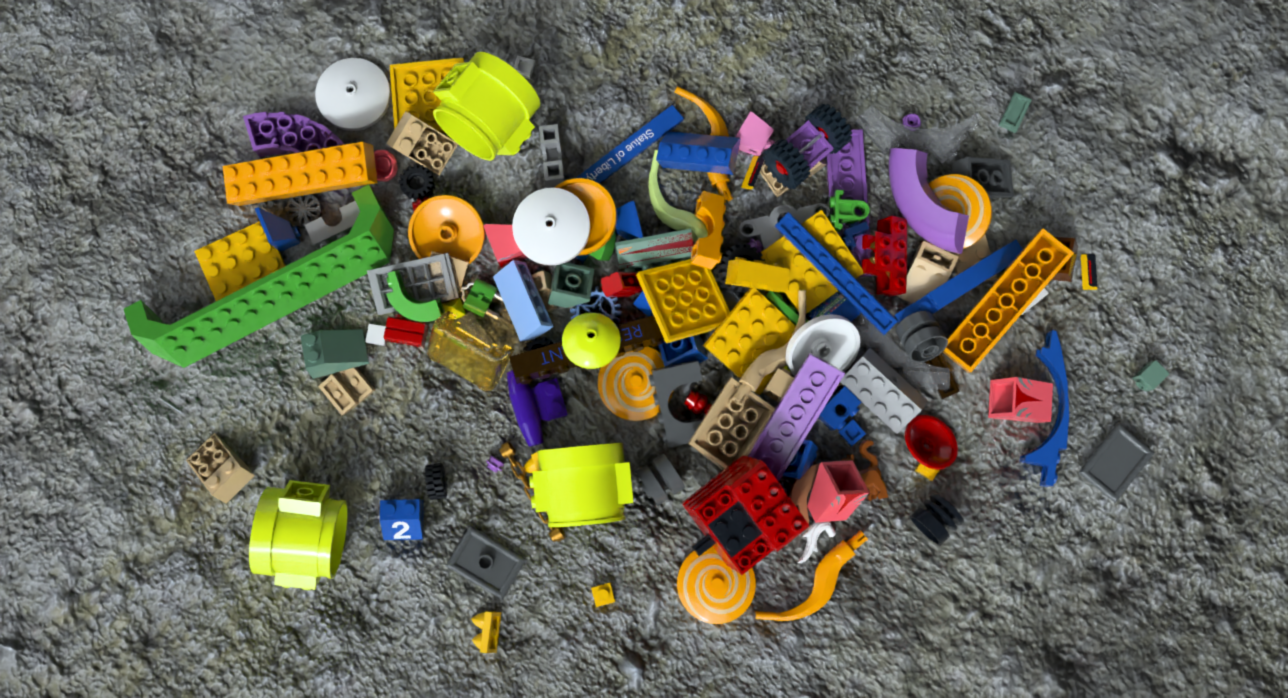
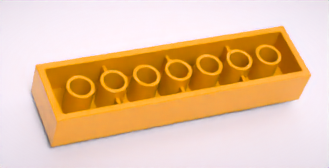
M366 142L223 166L227 204L236 206L378 183L373 145Z
M1045 229L1038 231L947 337L948 345L943 353L967 373H971L1074 252Z

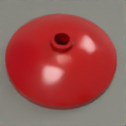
M920 415L913 418L907 424L905 442L910 453L919 463L928 468L940 470L949 467L956 460L958 454L957 441L950 428L944 422L933 416Z

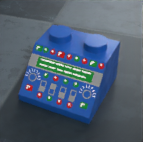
M836 292L809 311L806 317L810 321L819 316L833 314L843 316L852 322L860 312L844 296Z

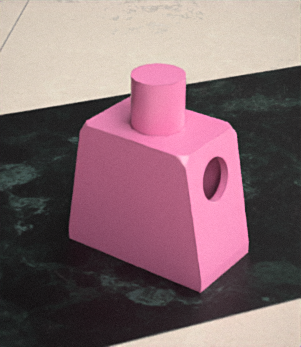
M750 111L736 135V138L741 139L739 150L760 157L764 149L767 150L775 143V141L771 140L774 129Z

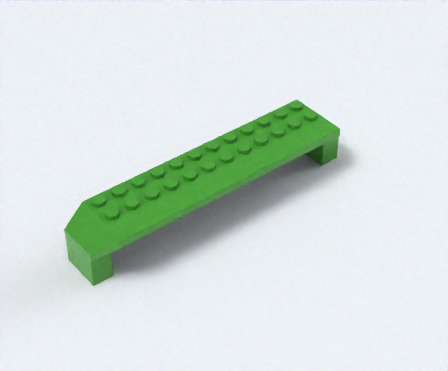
M368 184L352 192L360 213L348 235L171 325L162 323V320L142 300H139L123 309L131 335L152 354L185 368L366 275L367 270L380 268L389 263L394 229L382 204Z

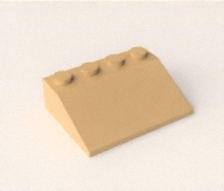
M732 377L729 378L688 442L689 445L723 470L742 455L748 456L759 435L775 411L773 406L753 392L749 393L742 406L735 403L732 397L741 384Z

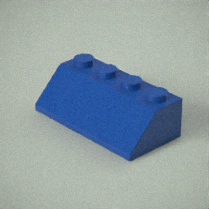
M669 131L659 143L656 160L662 168L734 175L741 139Z

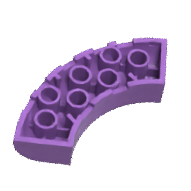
M260 112L243 116L253 151L259 157L288 155L345 145L328 128L301 115L286 114L285 112Z
M890 148V187L902 217L907 220L908 225L918 235L929 243L946 251L962 254L969 216L954 212L939 202L940 200L927 182V153L914 149Z

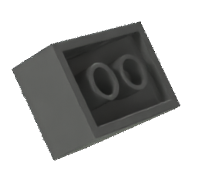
M966 157L952 162L953 174L964 175L976 180L987 191L990 199L1014 197L1010 160Z

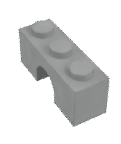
M558 124L539 126L546 186H557L565 181Z
M356 201L339 208L342 213V221L337 226H328L323 217L305 224L313 244L318 249L350 233L360 213Z

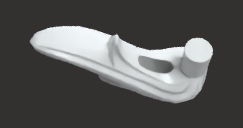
M813 521L804 532L802 537H807V543L797 563L805 562L813 551L818 552L817 540L822 531L826 530L829 537L836 535L830 521L817 523Z

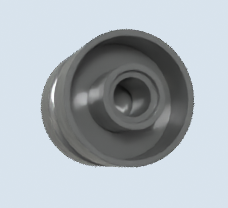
M919 311L907 316L896 328V334L902 345H904L910 360L920 363L931 360L941 354L948 345L945 334L939 328L934 315L929 311Z
M663 453L652 460L656 469L655 472L647 465L635 471L640 479V486L649 499L652 497L657 506L668 500L665 491L666 487L673 494H677L686 488L678 473Z

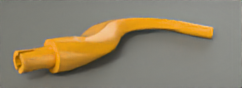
M677 86L674 93L696 103L705 113L711 125L710 135L729 137L724 120L712 105L701 97ZM707 172L712 187L717 188L720 196H724V203H726V200L728 202L731 201L733 196L727 185L729 182L728 175Z
M859 530L847 542L842 540L831 549L818 564L815 571L812 593L802 604L784 612L756 611L755 619L789 621L806 617L818 611L831 598L841 567L855 556L853 551L867 541L868 538Z

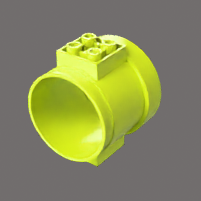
M477 52L469 62L455 64L433 91L441 100L440 105L433 111L434 118L439 126L458 145L481 159L491 161L496 155H515L521 149L520 145L532 135L531 131L535 128L529 120L540 107V99L536 91L517 70L492 54Z
M623 443L537 451L539 471H533V475L529 476L530 488H534L531 504L532 508H536V512L547 511L548 527L592 525L626 519L624 514L625 504L633 503L634 500L630 462H625Z
M290 480L285 489L276 487L265 488L259 499L252 524L249 545L251 572L253 574L275 576V585L285 588H302L304 590H315L321 577L333 579L341 562L346 538L348 519L346 500L329 498L330 485Z

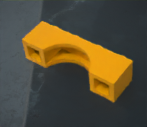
M703 191L697 199L695 216L706 226L708 236L699 238L693 245L690 264L712 270L717 263H720L722 257L720 247L723 243L721 232L725 224L723 215L726 210L724 196Z

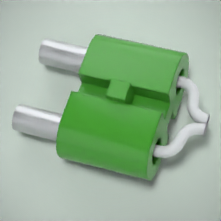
M479 278L476 279L475 283L470 282L467 286H462L460 290L462 292V300L464 301L463 308L481 317L487 315L495 320L498 319L500 314L489 309L490 303L493 298L502 302L503 299L500 293L497 292V287ZM473 285L468 297L465 299V291L463 289H468Z

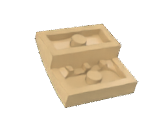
M357 367L331 374L318 386L342 416L375 391L374 387Z

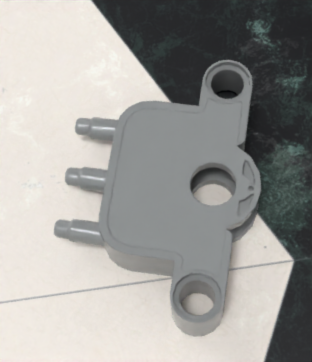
M824 203L801 207L798 210L789 205H780L771 212L769 217L763 216L742 222L738 236L743 241L759 239L764 250L783 237L774 226L778 223L777 220L783 218L788 212L801 224L818 210H822L828 218L830 209ZM750 228L752 233L747 235L742 229Z

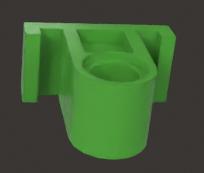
M836 190L833 196H830L829 206L832 207V214L829 216V221L836 232H840L843 224L841 223L853 224L858 221L862 223L870 211L868 204L864 201L841 199L844 190ZM854 209H860L863 215H857Z

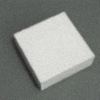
M517 55L514 69L524 78L531 79L536 62L533 59Z
M369 324L365 342L386 346V340L383 338L386 326Z

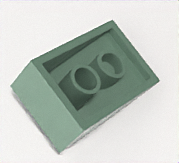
M363 329L319 330L301 335L305 369L313 379L369 364Z

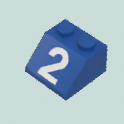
M380 500V524L383 540L423 539L424 500Z

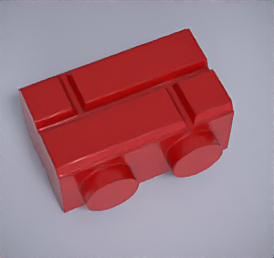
M615 272L610 276L602 278L603 293L606 297H630L635 295V293L643 291L636 276L638 272Z
M394 314V317L388 316L383 336L386 341L425 347L429 328L427 323L405 319L406 317L399 314Z

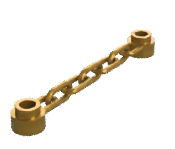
M507 441L501 445L499 451L504 458H509L512 463V471L518 479L522 480L525 485L524 491L531 500V495L528 492L531 488L530 483L525 478V470L520 462L515 461L513 458L516 450ZM519 466L522 473L518 475L514 467ZM537 512L543 523L548 524V517L544 519L541 512ZM549 527L551 529L549 536L553 542H560L566 538L561 527Z

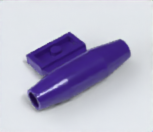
M513 370L507 372L509 397L518 426L528 446L533 447L544 443L541 420L552 421L568 415L557 378L539 383L531 389L529 383L516 384Z

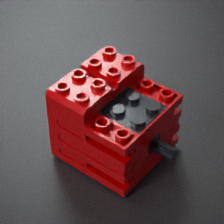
M742 455L681 503L705 535V537L692 546L697 555H702L713 546L724 563L740 575L746 573L773 550L777 552L806 530L809 524L790 497L786 495L785 490L762 460Z

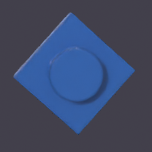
M854 419L838 432L850 447L866 434Z

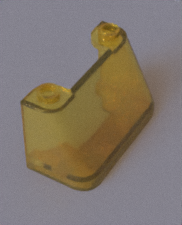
M447 311L436 319L432 327L427 355L432 361L440 363L477 385L482 391L493 390L497 386L514 349L507 345L503 349L496 348L497 344L495 343L491 346L460 329L461 323L458 321L455 323L454 321L457 315Z

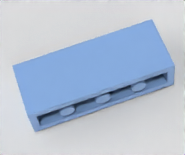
M513 260L493 276L520 341L535 339L554 327L526 262Z

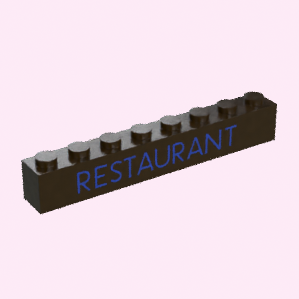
M654 315L617 326L620 332L621 344L616 357H621L629 351H641L644 347L650 345L652 347L659 346L665 341ZM592 333L588 334L589 338H593L595 336ZM562 342L509 357L516 384H528L533 379H545L557 372L560 374L566 373L574 367L582 368L568 359L563 350Z

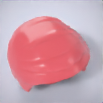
M376 150L374 157L377 181H390L397 174V161L389 151Z

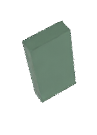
M1014 92L998 126L1016 133L1032 99Z

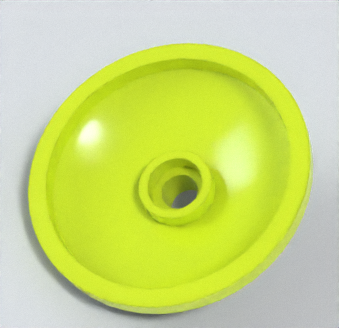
M584 313L576 316L566 325L562 335V346L568 359L575 365L586 369H596L609 364L618 354L621 344L620 332L616 324L607 316L599 313ZM592 333L595 336L593 338H589L588 334Z

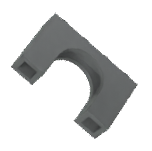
M696 359L652 369V375H649L651 387L655 386L656 394H653L655 406L659 405L660 412L657 413L659 424H663L665 430L661 432L663 442L667 443L669 447L687 444L705 417L680 420L674 417L668 408L669 396L675 388L702 380L699 363Z

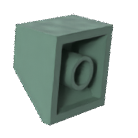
M567 262L555 265L548 304L568 308L589 302L594 269Z

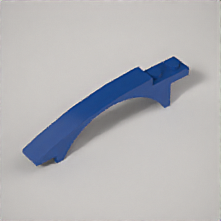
M1017 240L1012 241L894 315V318L899 324L907 316L919 311L936 313L966 292L1006 269L1023 250Z
M1055 330L1046 333L1045 345L1041 350H1036L1035 356L1047 367L1055 382L1059 403L1057 419L1045 441L1033 451L1020 456L1019 461L1042 467L1039 486L1052 487L1057 481L1056 465L1060 461V453L1058 451L1067 449L1069 426L1068 381L1060 341Z

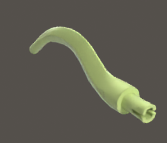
M655 150L649 174V196L653 209L658 218L670 228L677 231L691 229L693 241L696 243L699 238L708 236L706 226L693 213L676 209L665 201L658 185L657 173L659 163L656 160L658 150Z

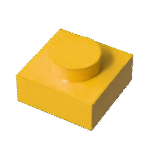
M921 463L915 469V471L930 481H933L939 470L928 468Z
M611 583L591 588L596 607L615 602Z

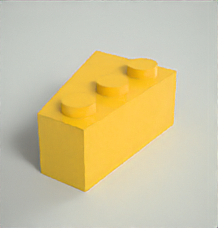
M735 257V260L728 261L725 284L748 288L755 287L756 289L780 293L787 292L790 269L783 268V264L772 263V265H767L765 261L754 260V262L747 261L746 258Z

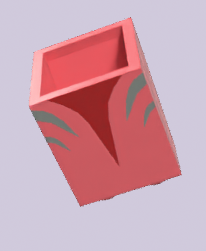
M483 225L501 269L513 260L522 261L528 258L515 242L512 225Z
M1020 377L990 380L988 418L1033 423L1051 422L1053 384Z
M853 460L820 463L807 505L815 523L847 520L870 493Z

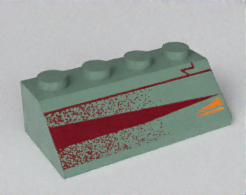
M691 229L616 242L615 248L619 271L634 273L635 270H647L656 266H664L691 259L693 238Z

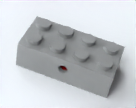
M871 348L845 373L840 381L896 434L920 413L928 402L925 397Z

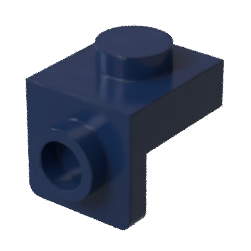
M855 222L843 232L842 240L849 251L854 250L856 247L853 238L868 231L869 226L867 222Z

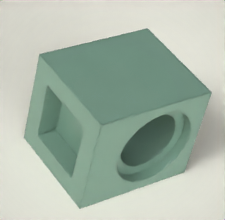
M1154 360L1148 362L1133 379L1141 390L1147 392L1154 390L1170 373Z

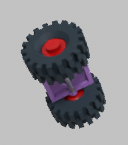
M821 104L805 117V124L786 140H777L763 152L764 164L768 166L767 170L772 173V177L776 178L779 184L782 183L788 189H795L809 177V170L829 153L836 154L851 141L852 131L849 130L850 125L846 124L847 120L845 117H841L839 111L836 112V108H830L829 104Z

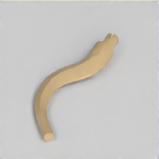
M798 290L799 318L793 335L806 323V290ZM788 343L778 349L765 351L751 363L739 380L741 384L739 389L732 397L735 403L742 406L749 393L756 391L764 376L787 365L785 356Z

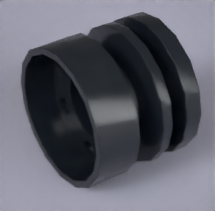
M932 493L929 496L930 500L924 501L928 511L918 507L910 515V519L928 539L941 546L950 537L946 527L956 531V524L962 525L964 519L948 500L937 493Z

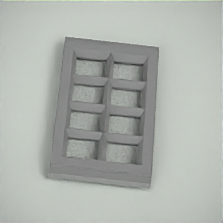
M449 253L367 270L378 315L396 312L386 294L393 291L387 283V273L398 269L400 270L406 291L412 298L418 301L440 298L442 302L459 298Z

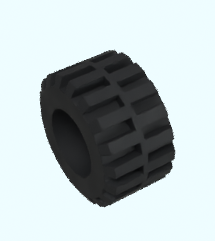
M738 244L723 249L721 251V261L715 265L716 270H713L714 274H717L716 281L721 282L719 286L721 288L726 287L725 290L728 292H747L749 290L748 287L725 284L728 261L735 260V257L746 258L747 261L754 262V260L765 261V259H761L762 253H757V248L751 247L749 244Z

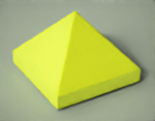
M461 298L442 304L448 322L467 316Z

